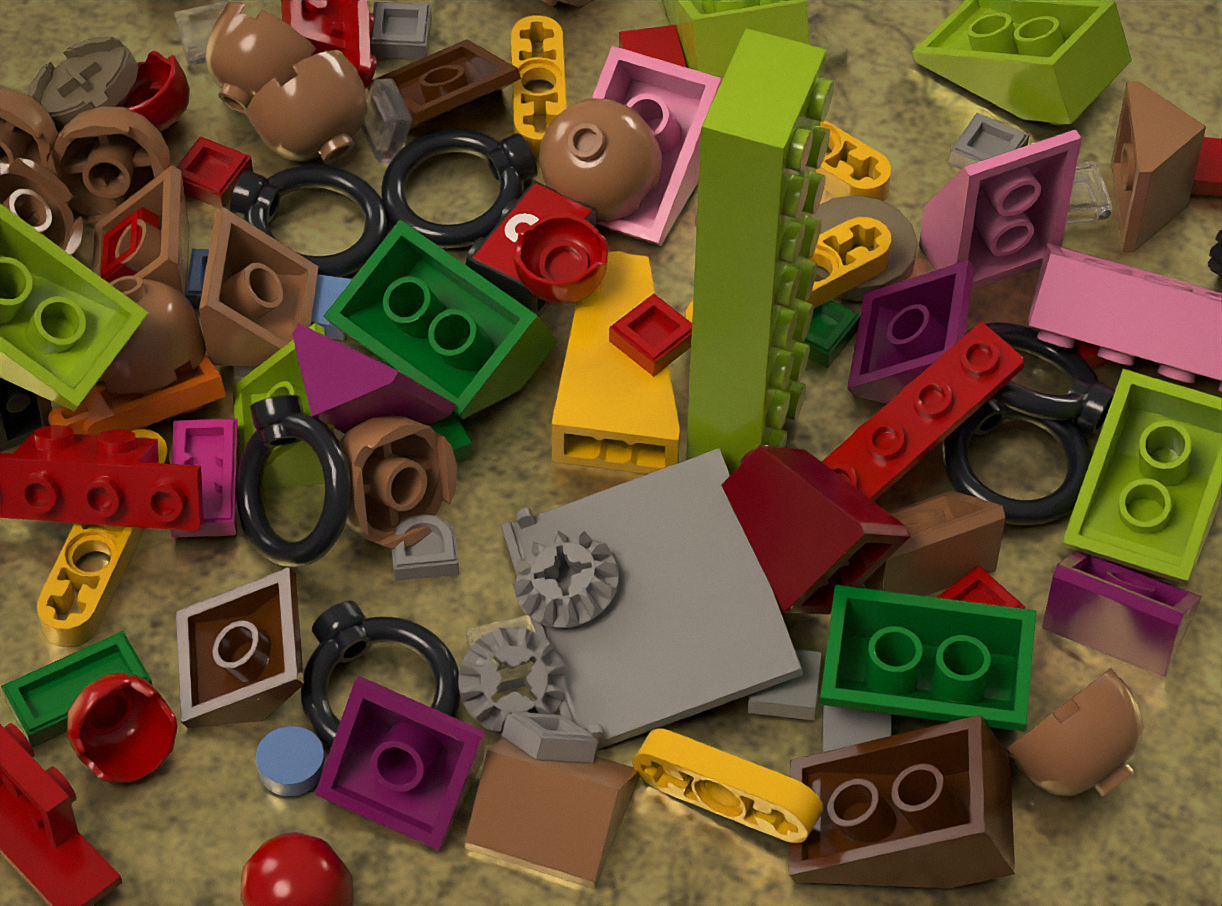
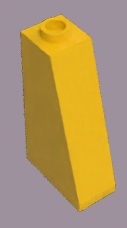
M613 251L608 252L607 271L601 284L590 296L576 303L551 423L552 462L650 474L679 463L680 426L669 366L653 377L609 342V327L653 293L655 294L649 257Z

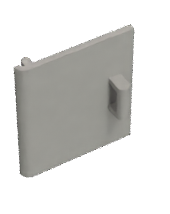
M720 448L533 516L529 508L520 509L516 512L518 522L512 523L508 521L500 524L516 575L517 561L525 560L531 554L533 541L543 545L554 540L558 530L568 537H578L585 531L599 544L606 543L615 559L619 573L617 591L608 607L597 617L584 624L568 628L545 626L530 618L535 634L551 641L553 648L565 665L566 694L559 706L560 714L594 735V738L598 740L596 750L804 675L773 590L721 486L730 475ZM567 562L562 563V567L559 568V576L555 578L559 587H562L565 596L569 595L568 586L571 585V576L574 575L571 566H568Z

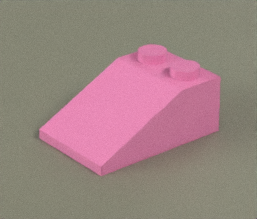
M611 47L592 98L612 99L635 110L656 135L662 153V165L658 184L654 190L651 187L647 196L639 202L641 204L640 208L633 214L612 222H596L597 227L661 247L699 182L701 126L722 82V78L619 47Z
M1076 129L962 168L924 206L919 246L933 268L939 270L969 260L975 267L972 283L973 290L1041 266L1047 243L1061 247L1082 139Z

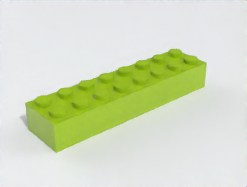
M748 28L743 33L701 126L686 460L720 448L729 475L740 466L743 456L759 445L785 448L787 432L782 430L787 418L796 421L804 402L806 384L800 383V380L807 365L810 345L801 342L807 336L814 309L813 304L806 303L805 301L808 300L817 273V263L809 261L808 258H811L814 254L821 230V220L813 218L812 214L814 215L818 210L826 179L825 175L816 173V169L820 168L824 160L830 136V129L821 127L820 122H823L827 116L834 91V81L824 79L827 49Z

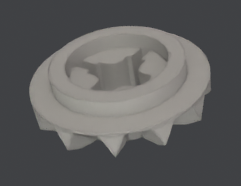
M558 530L555 539L543 545L533 541L531 554L525 560L517 561V578L513 587L519 605L531 619L549 627L568 628L594 619L608 607L617 591L619 573L615 559L606 543L599 544L585 531L578 537H568ZM567 562L568 566H571L574 575L571 576V585L568 586L569 595L565 596L562 587H559L555 578L559 576V568L562 567V563Z
M498 628L479 638L465 654L458 678L460 696L465 708L474 720L483 727L502 734L506 715L512 714V712L555 714L566 694L565 665L560 660L551 641L533 633L528 628ZM492 658L500 665L504 664L510 669L516 668L519 664L524 665L529 659L534 663L528 669L529 674L524 679L526 687L530 689L528 693L535 699L534 702L527 696L522 697L516 691L511 692L506 697L502 696L496 703L491 699L498 691L496 687L502 681L501 675L496 671L498 667L491 661Z

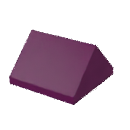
M969 260L864 293L847 387L854 396L882 403L890 402L908 383L916 379L965 335L975 267Z
M298 323L292 334L312 417L318 418L325 424L334 425V429L344 434L363 421L389 415L402 416L424 425H429L449 417L456 405L403 373Z
M1075 551L1056 566L1052 577L1042 629L1165 678L1202 596L1124 565Z
M358 676L350 692L315 795L434 849L440 850L484 760L485 731Z

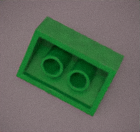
M402 220L397 222L323 315L328 322L390 367L456 404L453 412L462 419L520 391L558 343L557 339L538 315Z
M835 585L819 705L947 722L981 715L989 727L1025 732L1036 610Z

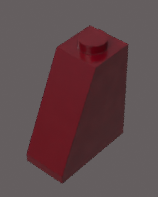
M759 445L743 456L740 466L721 484L784 613L830 615L835 585L858 588L911 537L904 524L805 449Z

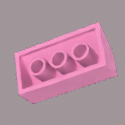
M1047 243L1028 316L1029 326L1039 328L1038 339L1066 348H1073L1075 340L1078 339L1099 345L1097 355L1110 361L1133 366L1137 356L1160 363L1158 373L1176 380L1194 383L1196 374L1221 380L1218 390L1222 391V292Z

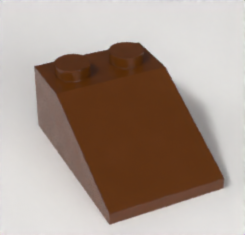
M981 715L790 760V777L802 782L813 790L823 804V812L807 839L801 843L789 842V876L794 882L954 888L1015 874L1010 757Z

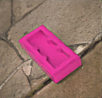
M237 419L179 420L173 422L172 464L201 466L204 523L197 531L170 530L171 537L236 535V480L239 454Z

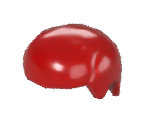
M151 51L147 56L146 62L137 63L139 68L136 81L125 98L115 107H125L142 114L160 133H163L176 125L187 110L190 87L186 75L174 55L167 59L157 51Z
M564 213L542 217L526 230H521L518 234L513 260L518 278L532 296L553 305L577 303L590 296L601 284L606 274L609 254L607 241L602 234H599L598 229L587 220Z
M123 672L105 675L84 687L68 709L67 738L80 761L98 779L107 783H134L157 771L174 748L178 725L174 712L161 694L147 680L135 674L128 675Z
M285 833L264 842L243 866L240 900L244 906H351L353 902V877L328 842L303 833Z

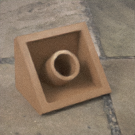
M1127 81L1111 159L1122 252H1135L1188 207L1206 129L1205 125L1139 81Z
M171 165L95 224L92 271L101 277L104 235L143 206L159 215V226L156 228L141 219L137 220V225L142 228L141 241L136 251L120 264L138 272L134 276L169 284L185 296L188 279L189 221L181 170ZM131 224L119 238L115 250L116 259L130 249Z
M224 207L215 213L199 307L207 357L213 365L258 367L293 340L292 334L298 323L310 327L319 266Z
M951 490L888 512L906 526L911 537L868 577L863 584L866 589L927 596L951 587L978 565L987 573L996 571L1006 519L1003 506Z
M502 738L487 750L465 839V849L595 889L640 777L638 771L634 767L594 756L593 763L535 760L514 744Z

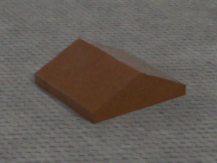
M466 39L373 79L368 90L400 134H403L501 91L520 80L521 77L517 67Z
M290 567L176 611L181 723L187 728L264 721L304 685L296 573Z

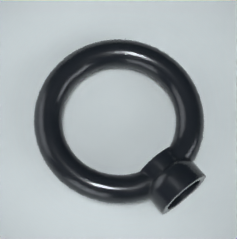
M445 129L428 133L413 140L394 156L383 177L381 197L388 218L394 226L399 220H402L440 248H461L473 245L480 237L486 238L499 223L500 216L507 203L513 198L519 199L521 197L524 182L536 177L538 171L532 152L525 139L519 133L498 141L489 135L473 130ZM462 152L476 155L487 161L492 176L500 185V191L494 204L481 216L460 224H437L421 218L409 207L405 197L407 180L415 168L427 159L444 153Z
M309 164L284 169L269 178L246 170L241 175L231 197L230 212L275 240L276 238L271 233L268 222L275 216L281 198L291 192L308 188L332 190L348 197L359 207L364 216L365 226L362 236L353 246L342 252L325 256L298 253L319 266L318 275L343 277L360 270L388 234V215L380 195L370 184L347 170L328 165Z
M985 323L1013 349L1032 354L1050 363L1066 375L1073 384L1067 395H1051L1028 389L1010 380L991 397L993 400L1032 417L1048 420L1073 419L1074 423L1084 431L1092 435L1098 432L1106 419L1115 389L1099 382L1094 370L1072 348L1061 347L1038 339L1039 331L1033 328L1012 323Z
M281 395L266 398L250 406L253 425L256 431L245 446L238 467L236 480L238 513L248 539L263 557L280 566L290 568L303 567L324 557L335 545L345 527L351 503L350 469L345 452L335 434L321 420L304 413L300 396ZM302 439L313 448L322 466L325 481V497L320 518L313 531L300 541L289 542L276 534L267 519L262 500V480L266 463L274 448L289 445Z
M992 398L985 402L944 439L942 453L946 475L956 492L1002 505L1006 517L1005 523L1015 525L1044 524L1057 520L1072 511L1092 458L1086 438L1072 420H1048L1032 417L1010 409ZM1005 419L1029 422L1044 429L1057 440L1065 453L1068 469L1064 482L1050 495L1034 500H1018L994 492L978 479L970 466L968 446L974 433L977 435L986 434L997 428Z
M354 601L338 603L327 609L316 619L312 626V633L318 640L319 645L309 658L303 673L304 685L301 687V702L308 723L327 746L332 747L340 724V720L333 713L328 700V682L331 673L339 662L346 663L359 658L374 643L397 644L418 654L427 663L434 678L435 692L430 707L455 718L461 699L458 684L459 668L445 643L429 629L402 618L383 616L366 618Z

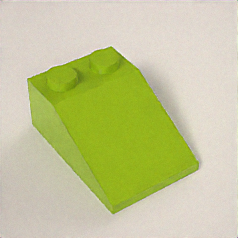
M662 0L670 25H676L686 68L720 77L722 80L746 28L810 45L806 0Z
M964 0L911 52L914 62L1023 120L1049 122L1052 125H1071L1132 61L1116 2L1107 0Z
M0 203V378L75 411L149 312Z
M1123 369L1064 534L1062 546L1188 585L1222 500V398Z

